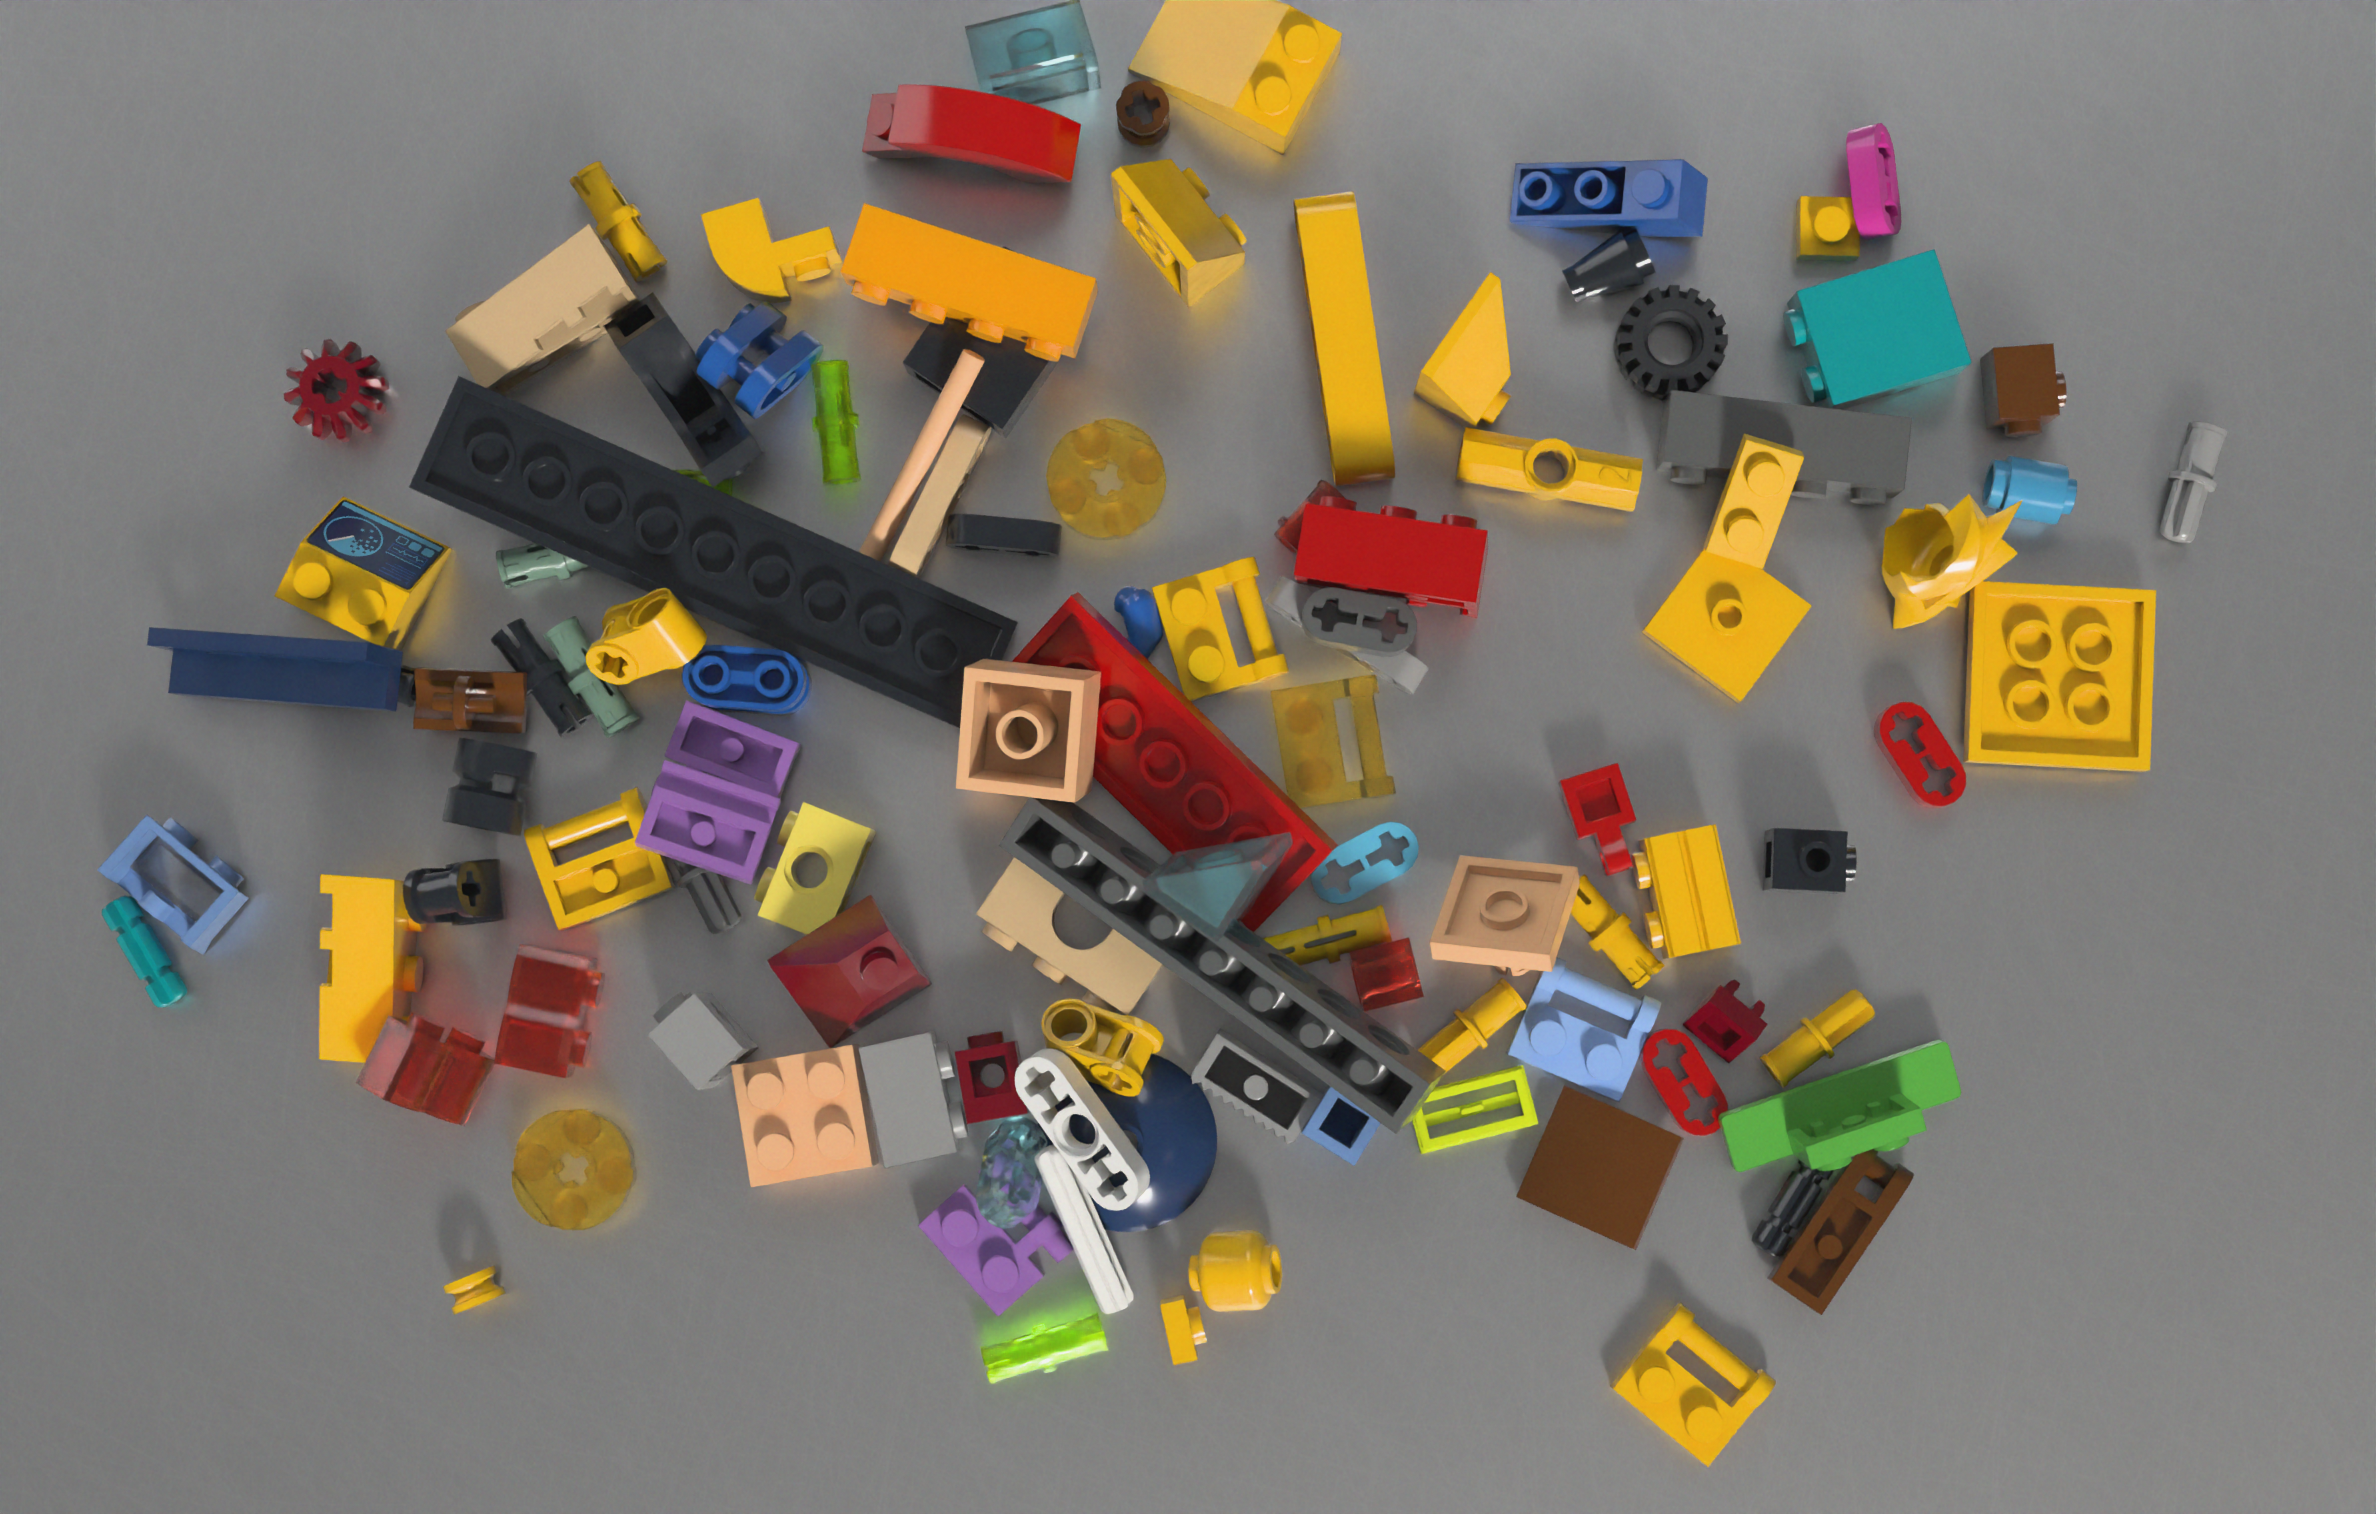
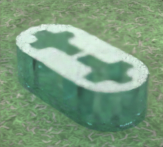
M1017 1115L1007 1118L988 1136L985 1143L976 1192V1203L982 1216L998 1228H1014L1036 1209L1039 1202L1042 1176L1035 1163V1156L1040 1150L1047 1147V1140L1040 1127L1027 1117ZM1016 1150L1023 1154L1017 1161H1015ZM1007 1183H1009L1008 1195L1000 1190ZM1007 1200L1014 1204V1206L1008 1204Z

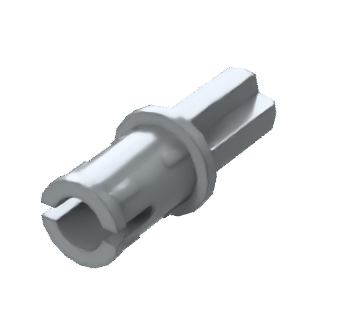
M2189 422L2187 427L2188 433L2177 470L2169 472L2168 480L2173 484L2160 525V534L2171 541L2191 543L2195 539L2208 492L2216 491L2217 483L2212 479L2224 439L2227 437V430L2211 423Z

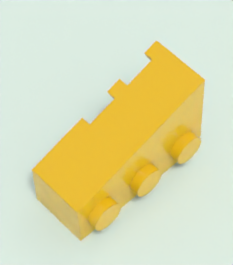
M320 874V893L332 894V928L322 927L320 929V949H330L327 983L320 985L319 1059L389 1065L406 1064L407 1053L415 1051L418 1039L417 1017L410 1016L412 992L420 991L424 970L422 956H416L418 932H424L427 924L416 923L409 916L403 899L404 881Z

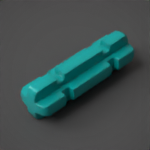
M125 895L107 904L102 909V916L111 932L115 930L120 934L116 940L138 978L148 982L149 985L145 987V990L154 1005L158 1008H164L182 999L187 994V987L178 972L173 973L170 971L169 967L173 963L150 924L142 923L140 920L144 914L136 900L131 896Z

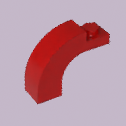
M902 84L898 85L897 93L872 94L862 152L878 159L935 157L959 160L1000 171L1025 183L1071 182L1081 124L1045 108L999 95L954 87Z

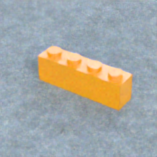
M866 203L863 204L840 271L846 284L853 286L851 294L864 301L885 306L888 298L909 304L911 305L909 313L920 319L943 324L945 317L967 323L966 331L978 338L1001 343L1004 335L1025 342L1024 350L1026 352L1054 362L1059 361L1061 354L1076 358L1098 293L1097 280L1094 277Z

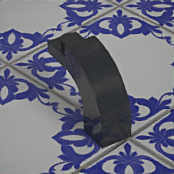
M653 292L604 325L617 349L658 404L712 487L725 479L740 475L749 467L752 460L763 453L759 444L721 388H714L697 374V368L701 361L695 357L696 352Z

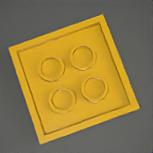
M1982 581L1970 589L1963 762L2135 772L2149 771L2151 760L2156 590Z

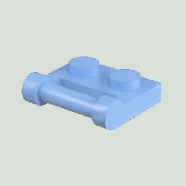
M1556 957L1552 972L1540 971L1526 1004L1527 1008L1523 1011L1506 1054L1616 1102H1620L1645 1040L1657 1018L1661 1001L1647 995H1643L1641 999H1638L1566 968V961ZM1555 989L1631 1021L1624 1038L1548 1006Z

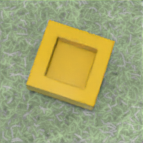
M1800 196L1796 205V260L1856 261L1860 256V233L1854 218L1852 197Z
M1185 1295L1162 1299L1160 1301V1308L1173 1365L1198 1360L1196 1345L1207 1342L1199 1306L1187 1309Z

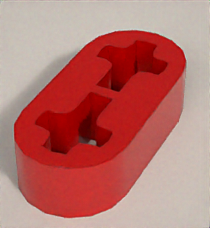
M1900 702L1884 709L1878 715L1874 724V737L1910 796L1918 804L1927 808H1940L1954 803L1962 796L1966 787V773L1961 762L1929 713L1922 706L1913 702ZM1895 714L1902 721L1910 718L1916 721L1918 727L1911 732V736L1920 749L1919 752L1915 753L1905 739L1894 742L1889 732L1896 727L1895 721L1892 718ZM1923 757H1925L1933 770L1946 769L1950 778L1944 783L1945 790L1947 791L1944 796L1938 790L1928 793L1925 791L1922 783L1929 778V775L1920 761Z
M1659 1029L1651 1032L1647 1036L1640 1052L1639 1061L1642 1070L1673 1122L1681 1130L1692 1135L1706 1136L1715 1133L1720 1128L1718 1116L1728 1111V1103L1723 1091L1696 1046L1685 1033L1676 1029ZM1662 1039L1667 1045L1679 1044L1683 1050V1053L1679 1054L1676 1058L1677 1064L1685 1075L1679 1080L1675 1078L1671 1069L1667 1066L1656 1068L1653 1064L1652 1059L1659 1054L1656 1044ZM1690 1084L1698 1097L1706 1098L1710 1096L1713 1099L1714 1105L1707 1110L1710 1120L1706 1124H1703L1696 1118L1689 1120L1685 1118L1683 1112L1690 1107V1101L1682 1087Z

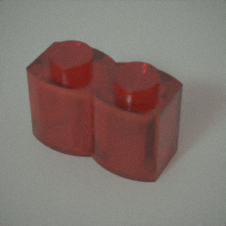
M528 943L519 945L511 975L507 1005L499 1031L494 1064L561 1078L572 1077L576 1066L585 1067L592 1043V1032L583 1031L588 1007H598L605 982V973L596 971L598 958Z
M411 1012L407 1021L394 1016H388L355 1083L392 1104L412 1111L426 1113L456 1125L465 1126L497 1060L482 1051L486 1041L455 1026L452 1027L449 1035L443 1034L445 1026L426 1016Z

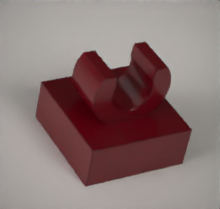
M1735 979L1728 982L1724 987L1722 985L1717 987L1692 1010L1682 1024L1727 1063L1733 1061L1753 1044L1768 1025L1760 1018L1765 1009V1004L1760 999L1748 1008L1734 996L1735 991L1740 986V983Z

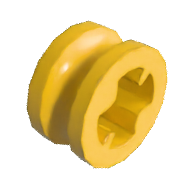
M495 1265L443 1286L445 1294L450 1293L455 1298V1304L451 1308L454 1315L506 1294L503 1286L499 1287L494 1283L493 1278L497 1273Z

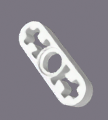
M1046 1048L1024 1060L1015 1073V1087L1019 1097L1091 1197L1100 1206L1108 1210L1118 1211L1129 1207L1146 1192L1149 1186L1150 1174L1143 1158L1065 1053L1057 1049ZM1049 1070L1054 1075L1055 1080L1050 1086L1043 1088L1037 1078ZM1070 1095L1073 1102L1058 1112L1054 1106ZM1071 1115H1083L1092 1122L1095 1128V1140L1092 1144L1081 1143L1073 1137L1069 1128ZM1106 1146L1110 1153L1095 1163L1091 1157ZM1122 1171L1128 1181L1124 1185L1115 1188L1109 1178L1113 1174Z

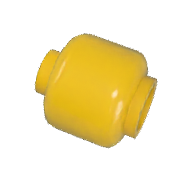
M1255 1230L1210 1233L1202 1241L1199 1254L1191 1255L1188 1267L1190 1286L1193 1291H1201L1206 1305L1215 1311L1262 1309L1269 1302L1271 1295L1278 1294L1281 1288L1282 1263L1277 1245H1269L1266 1237Z

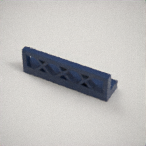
M149 627L147 645L173 651L168 693L181 696L394 712L397 710L403 651L368 642Z

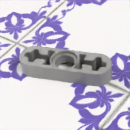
M1281 576L1265 603L1277 613L1302 628L1301 613L1306 600L1313 592L1293 580ZM1329 602L1325 603L1322 611L1312 610V617L1321 620V630L1332 632L1335 624L1339 622L1355 625L1356 619L1337 614L1336 607ZM1382 636L1381 641L1386 643H1392L1391 641ZM1334 648L1388 683L1413 695L1429 670L1423 662L1407 651L1394 657H1381Z

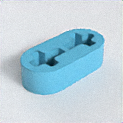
M1386 822L1337 846L1311 873L1310 881L1313 891L1323 901L1329 904L1341 905L1404 874L1414 865L1418 857L1419 845L1415 834L1409 827L1401 823ZM1388 832L1393 840L1401 837L1404 838L1408 847L1400 853L1403 860L1402 864L1394 866L1389 859H1385L1370 867L1365 856L1377 851L1382 846L1379 838L1381 834ZM1335 860L1336 864L1342 868L1358 860L1363 871L1352 876L1347 881L1350 891L1340 894L1336 887L1327 890L1323 887L1321 879L1328 874L1326 867L1328 862Z

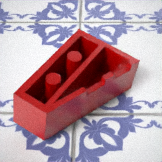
M1330 496L1321 497L1320 505L1305 503L1294 569V577L1298 584L1318 588L1335 587L1367 594L1406 599L1407 605L1425 608L1427 603L1460 608L1459 615L1477 618L1488 554V530L1476 529L1478 522L1476 519L1444 514L1441 515L1440 523L1416 520L1417 511L1390 505L1381 506L1380 514L1356 511L1357 502Z

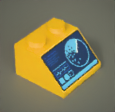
M343 496L301 541L274 596L368 642L402 651L452 548Z

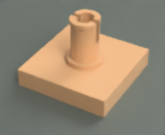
M1460 855L1429 942L1432 959L1492 965L1498 973L1507 975L1508 967H1511L1512 976L1523 975L1529 970L1552 972L1580 885L1578 867Z

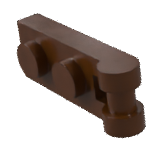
M1874 1149L1852 1156V1162L1841 1168L1767 1277L1771 1282L1820 1315L1828 1307L1907 1190L1914 1176L1913 1172L1900 1163L1892 1166L1877 1155L1878 1151ZM1863 1176L1879 1186L1877 1193L1871 1201L1854 1190Z

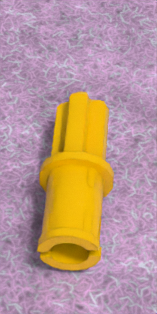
M1500 978L1496 985L1466 1010L1461 1012L1459 1009H1456L1453 1012L1456 1018L1417 1050L1447 1072L1477 1046L1485 1049L1488 1046L1485 1040L1518 1012L1526 1009L1527 1006L1514 988L1504 978Z
M1856 989L1850 990L1813 1019L1809 1020L1806 1017L1801 1019L1800 1024L1802 1027L1770 1052L1760 1056V1060L1774 1080L1784 1088L1788 1085V1082L1804 1072L1823 1056H1826L1828 1059L1834 1057L1833 1049L1870 1022L1875 1016L1874 1009L1861 992Z

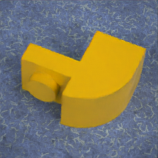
M759 198L701 214L710 249L717 264L729 282L741 293L752 299L762 302L768 301L769 303L792 301L785 278L796 276L797 281L816 279L830 273V265L842 262L838 245L830 226L775 242L766 210Z

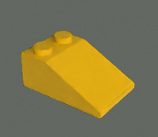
M1166 0L1129 65L1128 72L1150 82L1154 86L1161 87L1170 95L1284 155L1340 54L1343 33L1277 0Z
M1164 159L1120 166L1111 173L1115 216L1188 308L1244 265L1245 251L1241 246L1247 242L1245 236L1226 213L1218 218L1204 200L1210 194L1191 168L1187 167L1181 172L1172 159Z

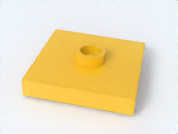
M1703 548L1642 630V633L1728 697L1739 703L1812 605L1763 569L1708 553Z

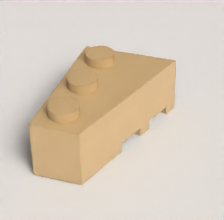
M588 224L486 301L475 303L461 311L455 318L456 323L445 330L476 383L505 396L606 335L608 332L604 325L638 303L640 298L609 248L592 226Z

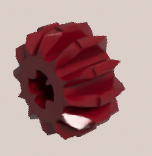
M324 340L321 346V357H318L308 348L302 349L300 355L307 364L304 371L295 367L286 369L287 377L298 383L299 386L289 389L283 394L286 402L299 406L292 417L295 423L302 427L312 424V435L320 440H325L333 431L338 440L348 442L352 436V424L364 433L372 432L373 426L365 416L369 410L377 414H384L386 412L387 406L373 396L389 389L388 380L384 377L374 376L381 365L379 360L373 355L361 358V347L352 341H349L340 351L333 340ZM340 380L347 385V390L345 393L338 391L341 399L333 402L326 397L328 388L336 390L332 383Z

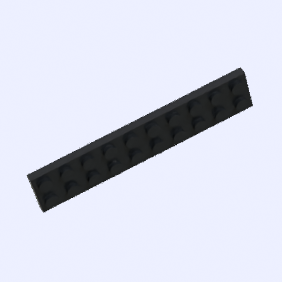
M460 376L456 380L409 485V488L645 592L650 593L656 589L667 588L687 610L778 650L788 652L796 658L959 729L961 723L964 668L982 659L1001 661L1018 624L1017 621Z

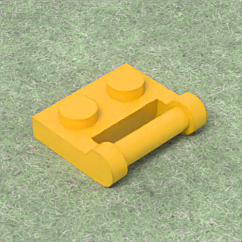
M1255 557L1240 559L1215 569L1152 587L1182 692L1191 702L1290 672L1285 655H1278L1255 579V577L1260 575ZM1230 585L1233 586L1255 659L1254 663L1238 667L1215 591Z
M638 787L620 793L621 800L547 828L540 823L524 829V837L559 931L567 930L675 889L664 856L635 846V840L647 809L644 797ZM629 822L633 838L558 866L554 850Z
M1678 1303L1610 1387L1709 1467L1753 1410L1768 1397L1776 1384V1380L1762 1369L1755 1372L1693 1321L1695 1314L1682 1303ZM1676 1340L1683 1343L1740 1390L1729 1405L1666 1354V1351Z

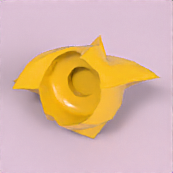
M1970 494L1952 510L1941 503L1925 504L1924 509L1904 508L1896 522L1885 528L1881 565L1885 584L1895 598L1893 629L1905 628L1925 622L1946 607L1957 608L1963 594L1981 583L2017 555L2018 552L2003 540L2002 537L2023 500L1988 517L1984 515Z

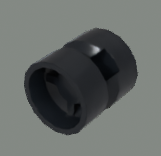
M459 738L452 771L460 777L458 785L448 789L442 821L521 836L527 803L519 796L520 790L531 786L538 753L495 743ZM490 780L493 785L492 790L487 789Z

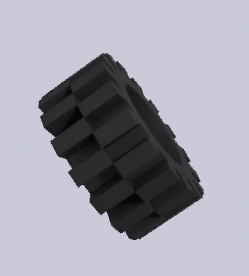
M1669 285L1663 291H1660L1659 287L1649 290L1646 296L1643 298L1639 297L1631 305L1621 320L1615 337V341H1617V348L1614 351L1616 362L1621 361L1623 368L1620 372L1625 380L1630 377L1636 383L1633 388L1640 393H1643L1644 390L1653 393L1652 398L1660 400L1667 396L1671 390L1696 393L1710 381L1725 358L1723 354L1724 349L1728 345V334H1723L1722 329L1726 324L1722 314L1716 316L1713 309L1716 305L1710 298L1706 302L1702 301L1697 297L1700 291L1690 288L1688 292L1679 291L1680 285ZM1665 321H1674L1685 326L1693 338L1691 356L1683 363L1668 365L1658 361L1652 355L1648 346V336L1654 326Z

